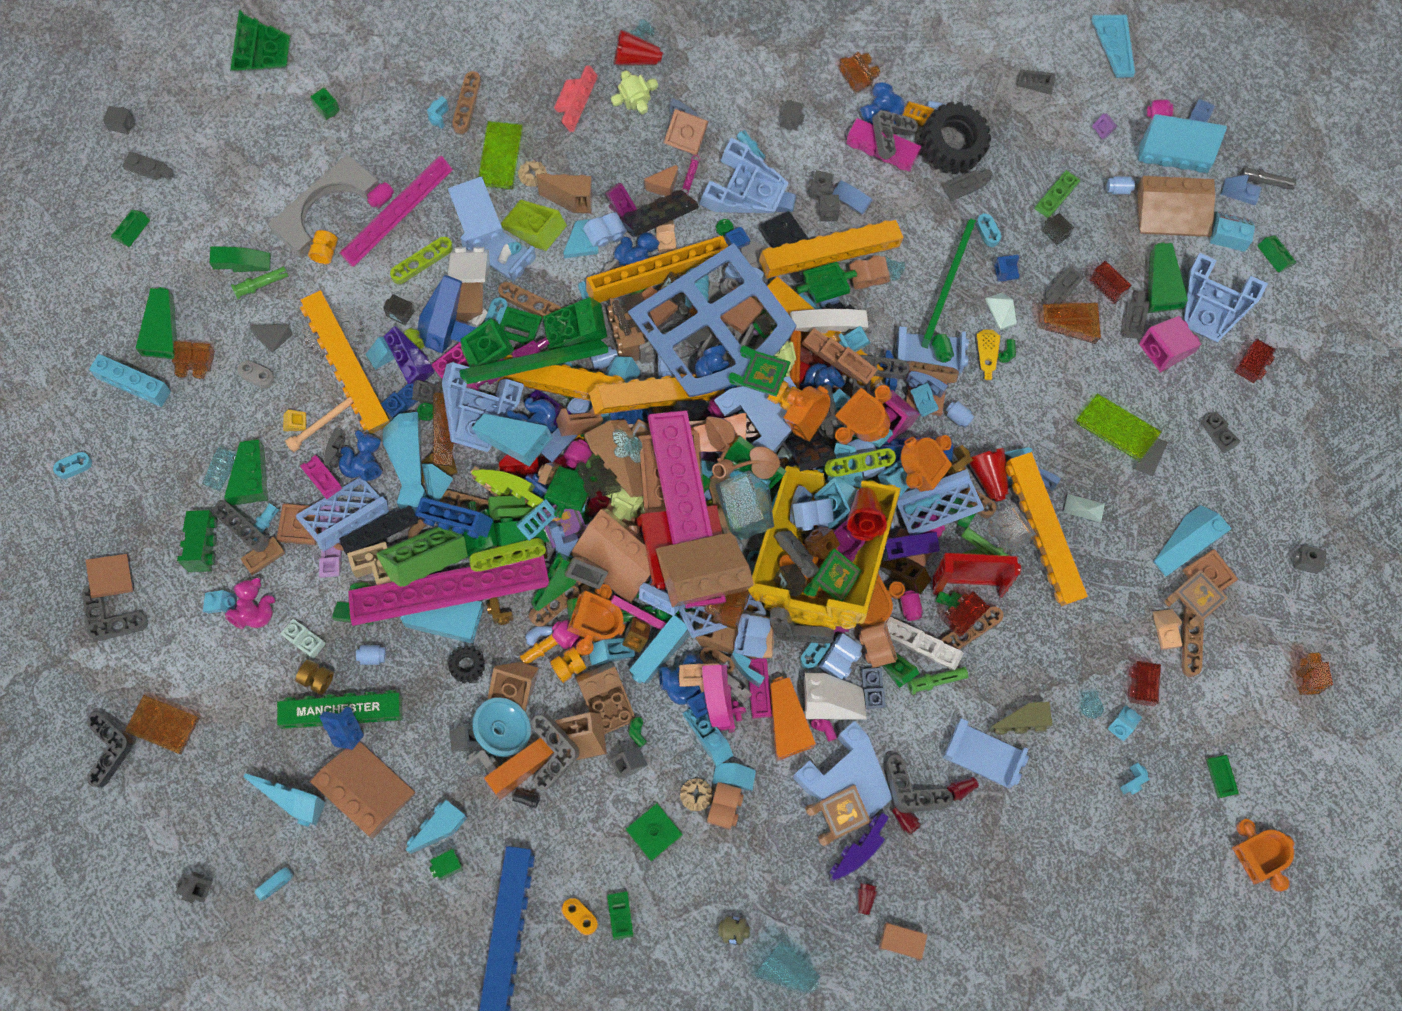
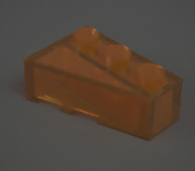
M1098 302L1043 304L1038 310L1040 329L1096 344L1101 339Z

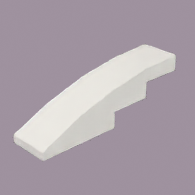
M816 309L793 311L790 313V317L797 325L796 331L810 332L815 328L820 333H826L828 330L846 332L848 329H856L859 326L864 330L868 328L866 310Z
M892 617L886 623L891 640L954 671L957 668L964 654L961 650L951 647L943 641Z

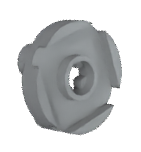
M727 674L728 685H731V693L738 701L744 704L752 694L746 688L742 689L740 683Z

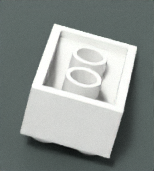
M456 247L455 250H452L450 253L448 276L458 279L462 283L486 281L490 273L489 249L474 247L473 250H466V247Z
M805 673L804 703L806 719L866 720L864 691L862 687L826 673Z

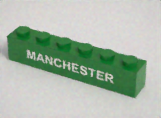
M388 690L384 694L365 692L364 695L356 696L355 693L344 694V697L325 695L324 698L317 699L315 696H306L303 700H296V698L292 697L284 698L283 701H277V726L281 729L323 726V723L319 716L324 711L340 714L345 707L351 708L358 724L403 721L402 696L395 690Z

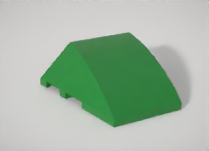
M239 10L230 71L286 67L290 35L272 26H266L258 22L259 19L255 17L253 19Z

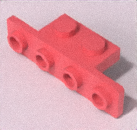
M590 65L585 67L580 79L566 80L554 107L557 112H565L562 123L569 132H574L598 77Z

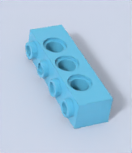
M100 354L97 355L89 368L96 379L160 407L163 406L171 393L164 382Z

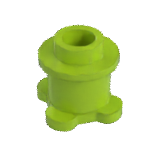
M413 328L405 330L404 335L419 350L425 347L423 340L419 338L420 333L418 330Z

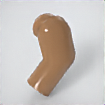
M418 519V523L409 529L408 539L419 535L426 526L422 520Z

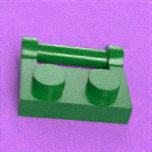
M506 307L500 326L504 331L508 327L529 333V336L525 337L505 331L509 340L528 344L531 341H535L542 322V316Z

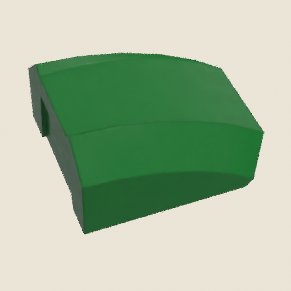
M492 318L461 339L462 353L470 368L497 362L514 351L504 329Z

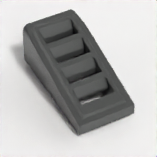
M1020 70L1017 86L1045 94H1052L1056 81L1055 73Z

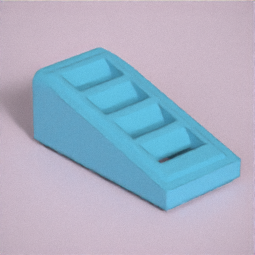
M545 499L516 523V526L530 541L556 517L554 515L556 510ZM543 507L550 512L551 515L549 517L542 510ZM539 512L545 520L542 522L536 513ZM532 517L539 524L537 527L530 521ZM526 523L533 529L531 532L524 526Z

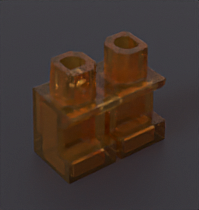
M858 51L850 58H841L838 69L855 94L871 86L873 80L880 76V69L877 65L869 68L868 65L872 63V58L868 52L860 54Z
M174 342L175 355L172 359V363L175 366L174 374L178 378L187 377V371L193 370L192 376L194 378L204 379L206 372L211 371L215 354L211 344Z
M749 590L725 595L726 602L705 606V612L714 616V622L735 630L748 603Z
M1320 652L1308 653L1307 658L1299 660L1301 669L1296 674L1303 678V685L1298 687L1299 695H1319L1333 685L1329 662H1322Z

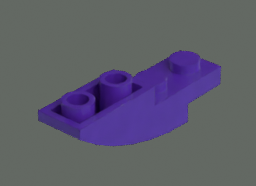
M881 813L879 817L874 816L869 824L872 829L868 834L864 832L858 842L861 846L855 843L850 847L846 845L840 855L843 857L840 864L835 863L829 872L832 874L830 878L832 882L856 871L880 848L885 838L880 836L879 833L889 818L887 815Z

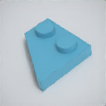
M592 219L575 222L563 252L564 258L599 254L598 246H592L583 229L585 224Z
M839 443L835 445L834 453L837 458L857 454L853 446ZM850 459L848 462V466L851 470H853L856 466V463L853 459ZM835 465L832 467V470L835 471L843 467L842 465ZM861 472L839 476V478L851 486L861 489V482L863 481ZM828 476V482H830L834 477Z

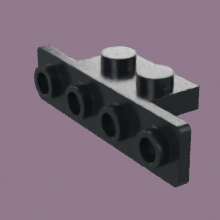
M706 400L677 401L672 406H651L647 409L649 414L687 411L689 421L706 420L707 417H712Z
M408 506L339 538L345 554L348 556L347 553L366 548L417 524L418 520L411 506Z

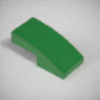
M628 891L608 894L607 899L613 940L634 937Z

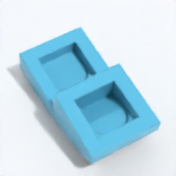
M734 650L731 655L732 662L747 680L759 688L765 677L748 668L751 660L735 653Z

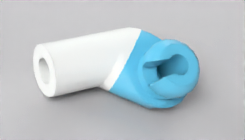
M512 242L504 245L498 262L506 264L509 256L520 252L522 249L519 242Z

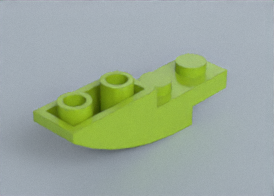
M473 470L471 473L476 476L475 481L483 486L486 483L492 486L491 491L499 496L502 493L508 496L512 489V495L519 499L522 496L528 499L527 504L533 508L544 501L532 493L535 488L532 483L513 474L496 470Z

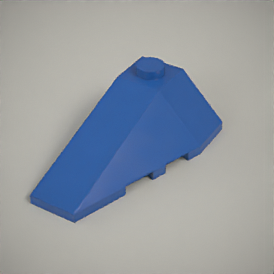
M444 275L420 314L417 330L425 347L443 353L452 344L450 337L456 321L462 281Z

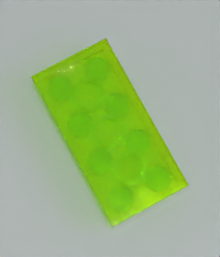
M487 122L478 178L482 177L486 187L513 190L523 124Z
M1098 393L1076 419L1077 425L1141 462L1162 433L1159 429Z

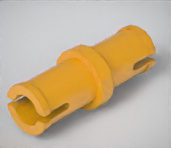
M551 634L538 644L537 642L534 643V647L519 657L525 664H529L540 656H545L544 653L558 645V643Z

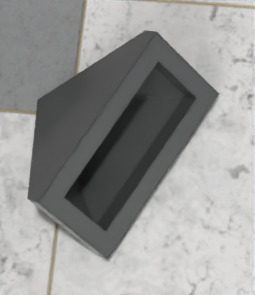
M288 324L250 325L254 336L272 353L292 336V331Z
M573 557L564 575L600 590L608 571L585 557Z

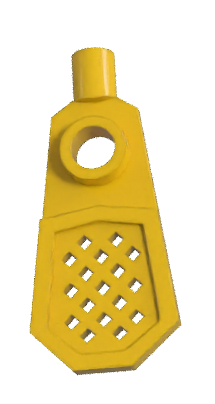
M983 329L977 333L976 338L980 368L985 372V380H992V372L996 370L1001 335L994 330ZM985 361H990L991 365H986Z

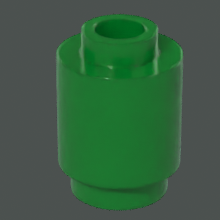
M938 334L932 339V347L936 360L946 363L954 356L950 338L946 334Z

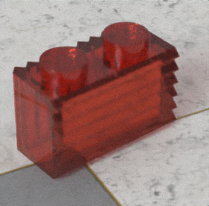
M1106 260L1095 268L1089 279L1092 284L1097 286V289L1102 291V294H1105L1110 301H1113V304L1121 300L1132 286Z
M1256 338L1234 372L1252 383H1255L1257 379L1261 380L1267 372L1264 368L1266 365L1270 366L1275 359L1273 353L1276 349Z
M974 591L969 594L965 592L957 600L960 603L956 608L951 606L944 613L947 617L943 621L959 637L963 636L990 608Z
M1137 661L1130 667L1129 678H1132V684L1128 687L1130 703L1155 706L1159 703L1161 664Z

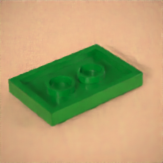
M739 436L729 447L724 460L731 461L733 465L750 461V452L755 447ZM752 464L736 468V470L755 475L752 471ZM781 466L772 477L768 478L771 481L764 495L786 473V470Z

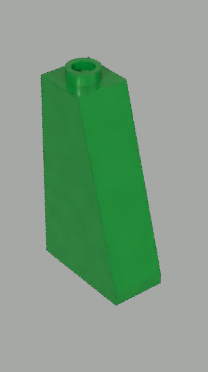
M1158 243L1150 252L1147 301H1149L1148 313L1183 309L1188 302L1173 243Z
M150 288L135 348L141 356L178 360L174 297L166 288Z

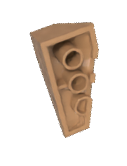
M610 420L585 433L584 437L595 456L599 455L603 459L607 470L611 469L617 476V482L630 497L643 496L640 459L638 462V457L635 462L634 456L633 459L630 456L632 448L637 447L632 446V441H635L626 420ZM621 433L623 434L620 437L621 440L614 439V437L620 435ZM622 437L628 439L627 444L623 442ZM618 443L626 445L624 446V448H627V455L625 457H619L621 455L617 453L618 447L622 448V446H619Z

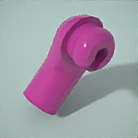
M813 719L811 721L812 728L824 732L828 742L837 739L832 723L829 720Z

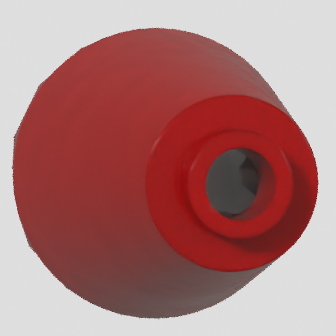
M620 30L614 64L657 65L658 62H661L663 52L660 51V47L625 30Z
M998 448L994 452L987 451L971 457L973 461L969 465L991 500L994 499L995 502L1006 499L1005 495H1008L1009 491L1004 448Z
M864 487L855 494L847 519V529L854 538L870 541L873 540V537L878 535L880 537L884 534L887 528V519L874 490Z

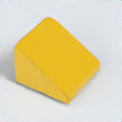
M287 410L284 413L283 431L306 430V412Z

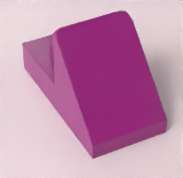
M617 183L606 192L611 202L608 207L613 212H617L619 217L629 211L637 210L622 183Z

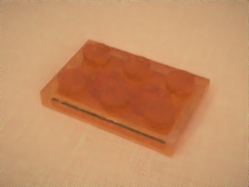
M143 695L124 732L182 755L200 718Z

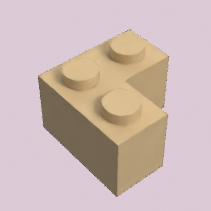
M386 542L347 553L352 572L356 578L373 573L377 585L392 582L376 554L389 548Z

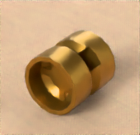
M308 659L298 670L295 682L304 687L310 686L312 691L322 695L329 688L334 672L325 667L319 668V664Z

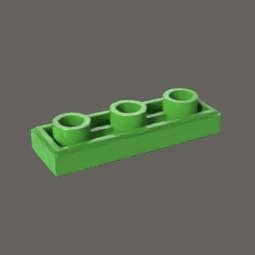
M1066 170L1036 205L1035 210L1050 219L1079 184L1080 179Z

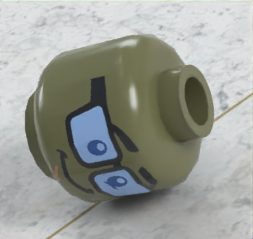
M727 916L724 920L720 921L719 937H722L724 943L741 945L745 939H749L750 926H747L745 918Z

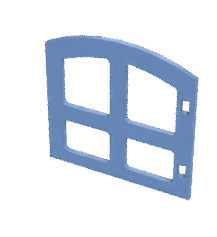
M734 243L628 311V314L689 397L708 394L732 385L728 379L729 374L732 372L744 377L751 359L741 356V345L720 317L746 299L756 296L777 324L771 335L755 351L775 356L797 327ZM729 262L744 280V283L710 304L696 287L695 283ZM678 293H684L698 313L667 334H662L650 319L648 313ZM648 322L654 329L650 333L644 327ZM708 326L736 364L712 375L694 378L673 350V347L703 327ZM681 367L687 374L683 378L677 372Z

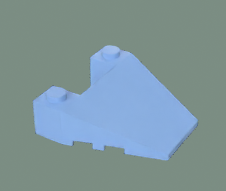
M731 137L720 162L736 170L727 188L709 181L699 205L714 212L775 213L788 182L773 168L770 169L760 156L757 157L748 145Z
M1199 253L1188 272L1186 290L1188 302L1185 305L1184 321L1188 324L1191 331L1218 342L1261 299L1268 283L1250 276L1244 283L1240 293L1208 279L1217 260Z
M454 362L446 364L442 387L451 442L488 452L492 446L479 439L472 427L483 414L509 418L507 411H513L518 406L524 384L509 379L500 380L496 396L466 388L467 384L460 377L459 370L470 367Z
M789 376L784 378V381L789 384L790 388L792 386L796 387ZM742 386L729 389L714 399L725 418L732 416L741 409L744 410L761 435L760 438L751 443L754 447L764 446L776 453L792 432L783 418L787 411L781 408L780 403L774 404L767 400L769 394Z
M854 721L837 738L850 752L824 776L809 761L795 773L793 778L807 794L819 800H823L847 787L855 785L871 819L893 798L869 736Z

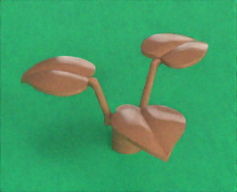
M711 416L706 418V431L711 445L717 450L725 447L721 457L717 459L718 463L712 468L714 475L710 479L709 486L713 506L717 505V507L734 501L739 494L737 481L730 479V474L734 469L752 464V471L758 478L768 479L780 467V460L774 451L764 446H758L751 450L750 461L733 465L731 461L724 460L729 449L728 443L733 442L735 439L734 427L728 420Z

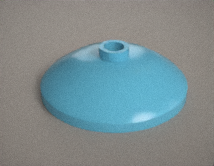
M489 699L478 707L473 717L472 725L475 738L486 751L493 755L502 757L515 755L529 741L531 727L528 716L518 704L509 699Z

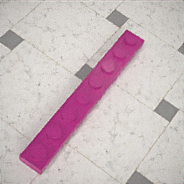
M438 156L339 252L350 266L354 267L453 170L443 156Z

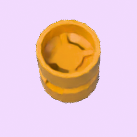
M317 230L314 234L313 244L310 246L308 257L320 264H330L334 254L333 250H335L338 242L337 236L328 231Z
M783 381L777 397L769 395L767 400L774 404L780 403L781 408L788 411L792 405L787 402L788 395L792 389H799L794 386L790 388L789 384Z
M574 647L565 651L563 657L557 656L549 661L562 683L571 679L573 673L579 674L587 669Z

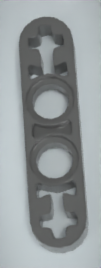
M221 501L214 506V515L256 552H262L268 547V539L227 502ZM223 509L229 513L227 516L221 512ZM238 517V523L231 525V521ZM246 528H250V533L243 536V531ZM256 537L260 544L255 543L253 539Z

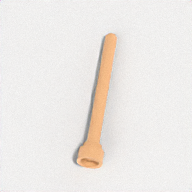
M351 397L345 399L297 437L290 436L284 442L293 453L299 450V446L302 445L305 439L353 404Z

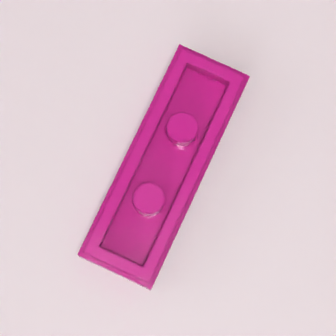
M612 595L609 600L620 609L659 630H662L667 624L615 595Z
M767 658L750 659L751 662L748 668L765 677L759 688L749 681V691L752 694L750 697L752 719L771 718L772 707Z

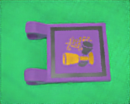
M553 505L552 507L556 510L558 506ZM547 509L543 510L548 517L551 515ZM565 509L561 518L555 517L552 520L558 526H562L565 536L575 533L579 537L580 533L583 534L590 522L584 524L580 512L573 509ZM538 512L539 517H540L541 521L543 522L545 519H544L543 516ZM547 524V525L544 527V529H545L546 534H547V536H548V538H549V541H550V543H551L552 548H555V545H554V542H553V539H552V536H551V533H550V530H549V527H548V524Z

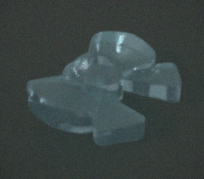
M641 19L639 25L634 30L629 31V33L646 40L643 37L644 33L654 37V28H651L647 21Z
M885 255L888 270L890 272L893 271L892 281L900 279L905 270V262L890 260Z

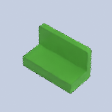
M516 496L488 498L490 518L493 520L504 518L520 519V517H525L533 510V507L526 508L523 496L521 499Z

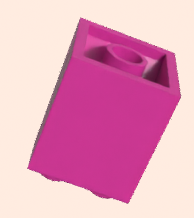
M1177 316L1149 328L1139 345L1161 373L1195 353L1201 346L1199 338L1191 332L1188 324L1180 316Z
M891 390L892 396L890 400L882 404L890 417L889 429L893 433L887 440L888 443L908 430L920 415L893 390Z

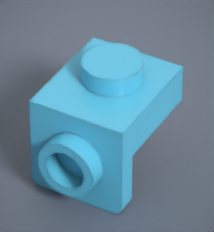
M441 96L438 100L433 101L427 109L430 123L434 126L437 125L441 129L444 127L442 116L449 110L447 100Z
M861 326L846 335L839 334L841 339L839 344L844 348L849 347L854 352L871 343Z
M928 383L910 390L915 406L922 417L939 409Z
M223 590L205 593L203 612L210 614L235 609L237 596Z
M1125 705L1113 723L1108 727V730L1122 741H1125L1135 730L1142 717Z
M1138 762L1130 767L1136 778L1120 787L1124 795L1128 792H1131L1132 795L1143 789L1141 787L1143 783L1150 780L1147 770L1144 766H1140Z

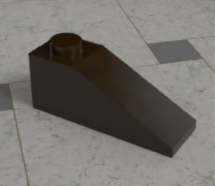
M882 558L879 570L895 581L901 582L907 589L921 595L931 581L926 567L906 558L883 561Z

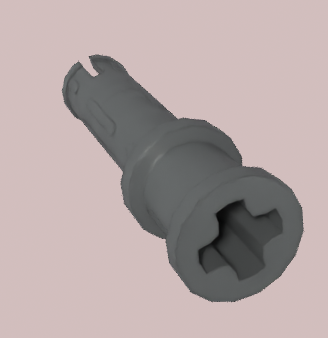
M1247 165L1243 166L1240 176L1249 175L1248 181H1252L1257 185L1265 183L1294 190V186L1297 183L1295 178L1266 173L1261 168L1258 170L1248 168Z

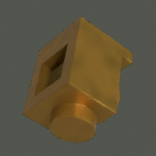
M633 617L627 627L622 645L640 653L648 640L651 625Z

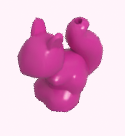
M255 578L252 581L244 580L233 587L235 594L239 598L236 603L237 607L236 610H228L225 613V618L239 629H244L246 626L262 628L272 618L273 612L270 604L275 603L273 596H264L259 601L258 606L253 602L258 595V589L261 587L260 578Z

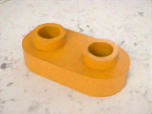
M571 898L564 902L562 913L565 918L581 934H593L598 927L595 916L577 899ZM571 905L576 906L574 913L568 911ZM589 920L591 922L590 927L585 928L583 922Z

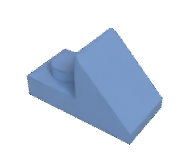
M1249 175L1225 179L1221 195L1256 205L1262 187L1247 183Z
M555 521L549 522L548 527L557 554L560 552L570 556L578 541L577 535L574 533L565 536L562 526H558Z

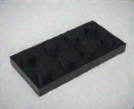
M676 190L666 197H660L655 202L642 205L639 209L629 211L619 218L624 227L636 237L692 212L699 207L697 201L683 190Z
M790 211L774 217L758 227L772 248L780 247L786 243H797L803 239L810 240ZM813 268L792 272L790 274L795 280V282L798 284L804 281L803 271H807Z
M818 429L810 441L791 432L782 443L800 472L824 466L829 460L837 458Z

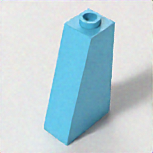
M483 414L472 427L479 439L527 466L534 462L553 438L548 427L545 425Z
M474 601L401 616V620L406 628L473 644L484 605L480 601Z
M674 615L630 668L629 671L633 673L631 677L640 684L642 682L649 683L659 671V668L663 667L690 636L681 616Z

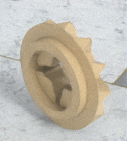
M526 160L525 164L520 165L518 170L520 181L532 187L538 186L537 174L547 173L546 167L541 162H536L535 160L531 162ZM530 169L535 171V177L529 172Z
M699 778L689 779L682 786L680 792L683 805L692 811L704 810L710 805L713 797L710 785ZM696 786H698L699 793L703 794L698 797L697 803H695L694 796L687 794L693 793Z

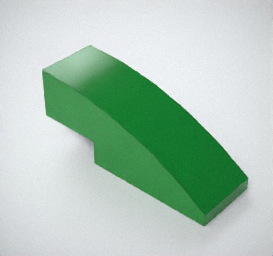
M210 246L209 263L213 270L232 269L233 272L270 271L271 254L249 248Z

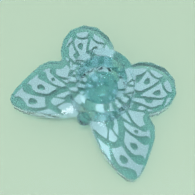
M614 430L613 440L618 445L614 450V454L619 458L630 456L634 462L640 463L642 442L639 437L629 438L624 431Z

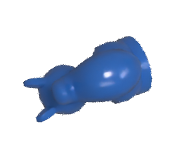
M880 82L876 83L872 89V94L875 97L872 104H867L860 109L863 120L873 125V116L880 110L903 115L905 102L901 96L893 92V87L890 84Z
M647 231L639 236L638 246L632 248V240L629 237H623L622 243L615 249L614 258L619 260L620 266L648 259V253L657 250L660 242L654 234Z
M723 345L709 348L703 352L704 356L700 357L695 364L697 378L712 375L728 368L729 362L723 359L727 351ZM730 385L724 388L726 392L729 389L737 388V385Z
M814 364L806 371L805 382H801L799 387L801 390L808 386H815L817 389L818 386L830 385L832 388L834 385L836 387H843L846 383L833 365L828 367L824 364Z
M533 398L525 400L524 405L526 409L531 413H535L531 418L521 413H514L511 410L507 411L509 419L545 425L551 434L556 430V426L553 424L556 410L553 404L547 400L541 399L533 402Z
M356 431L355 436L358 439L357 447L359 454L354 457V451L350 447L345 446L341 448L340 453L343 455L339 460V469L348 478L360 477L365 481L374 480L383 472L378 463L374 462L375 457L372 455L378 450L380 439L371 434H363L361 431Z
M689 653L686 655L683 665L704 663L699 657ZM668 667L659 668L660 688L667 691L669 698L675 704L686 705L687 700L695 697L697 693H701L700 686H680L679 667L674 671H671Z

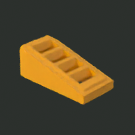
M908 101L902 116L910 117L918 125L923 126L935 109Z

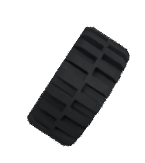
M948 102L946 105H940L930 114L922 126L923 128L919 135L921 138L919 145L923 147L921 150L923 156H927L926 161L929 164H934L935 169H942V172L946 174L949 171L951 174L965 173L969 169H973L990 147L991 135L988 133L991 130L990 126L986 125V118L981 117L979 110L975 111L972 109L973 106L969 104L965 106L963 102H957L956 104ZM954 127L960 130L967 138L968 149L958 150L949 146L942 136V128Z

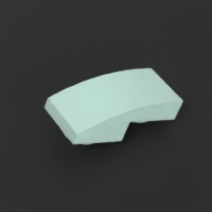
M294 619L280 633L312 659L316 657L326 644Z

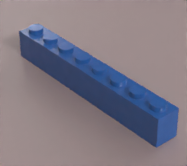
M506 846L479 1011H511V1005H508L509 996L513 997L515 983H512L513 974L516 975L518 970V962L515 959L516 953H520L522 940H519L520 931H524L525 918H522L523 910H527L529 897L525 896L526 890L530 889L532 876H529L530 868H534L535 855H532L531 849Z

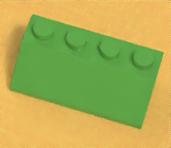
M435 527L376 553L390 580L400 587L407 586L417 579L425 578L428 574L440 571L444 567L458 563L468 557L464 536L453 532L451 528L447 531L439 527Z

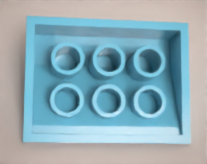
M1155 114L1140 142L1138 161L1146 164H1158L1164 167L1170 166L1182 170L1188 169L1200 173H1208L1214 164L1227 126Z

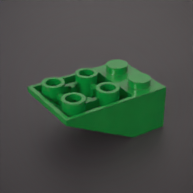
M591 297L543 316L546 337L550 343L548 344L549 350L607 338L602 305Z

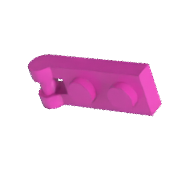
M314 455L311 457L312 460L306 464L304 462L300 467L327 500L340 491L342 487L320 459Z

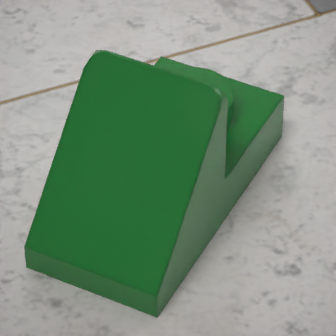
M896 653V662L882 665V667L900 688L920 673L917 667Z

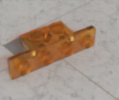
M434 393L433 465L451 466L453 464L454 443L450 439L444 394Z

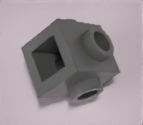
M816 170L814 179H810L808 185L810 198L820 201L821 195H833L835 185H833L834 174Z
M192 871L191 875L183 873L177 881L175 893L182 895L181 900L193 904L194 900L204 903L212 882L204 880V875Z

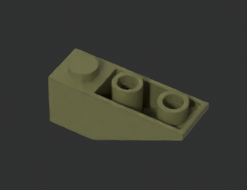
M1050 701L1028 703L992 725L989 732H995V735L1007 734V731H1015V734L1027 733V730H1035V733L1047 732V729L1053 725Z

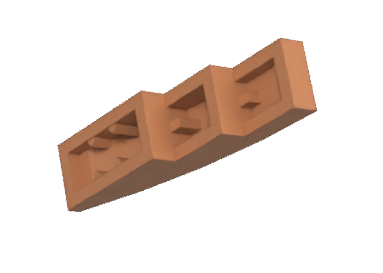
M815 328L810 331L802 342L805 347L865 385L868 384L878 370L849 347L844 348L832 337L828 339Z

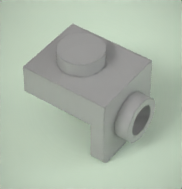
M484 750L473 752L466 761L470 768L481 761L489 774L499 766L494 757H488Z

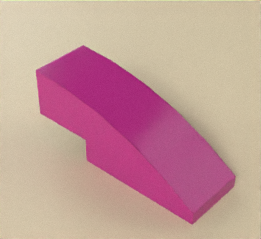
M727 665L702 666L704 692L712 727L733 726L731 685H728Z

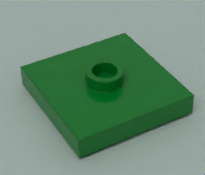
M657 803L625 829L650 862L683 836Z

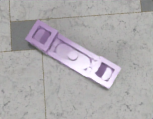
M323 506L321 511H331L332 506ZM336 506L334 512H341L340 506ZM320 516V522L328 523L329 516ZM333 517L331 523L340 522L341 517ZM321 527V532L326 530V527ZM333 546L324 552L321 550V558L319 559L320 578L340 576L342 551L335 549Z

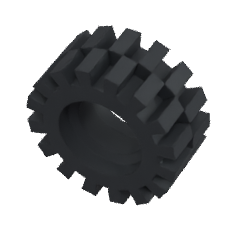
M464 645V648H461V646L457 647V651L454 649L448 661V669L453 678L458 682L461 681L463 684L466 682L470 684L473 680H479L478 677H482V672L485 671V661L480 651L476 650L473 646L470 648L468 645ZM463 658H471L474 661V667L472 670L464 672L459 668L460 661Z

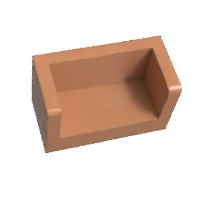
M593 407L589 413L568 415L567 409L564 408L561 409L556 419L561 436L585 434L600 426L603 421L601 414L595 415Z
M886 923L883 927L879 950H888L920 961L923 957L927 934Z

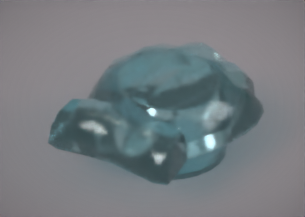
M1098 691L1082 692L1081 711L1083 715L1092 719L1100 717L1104 712V707L1098 697Z

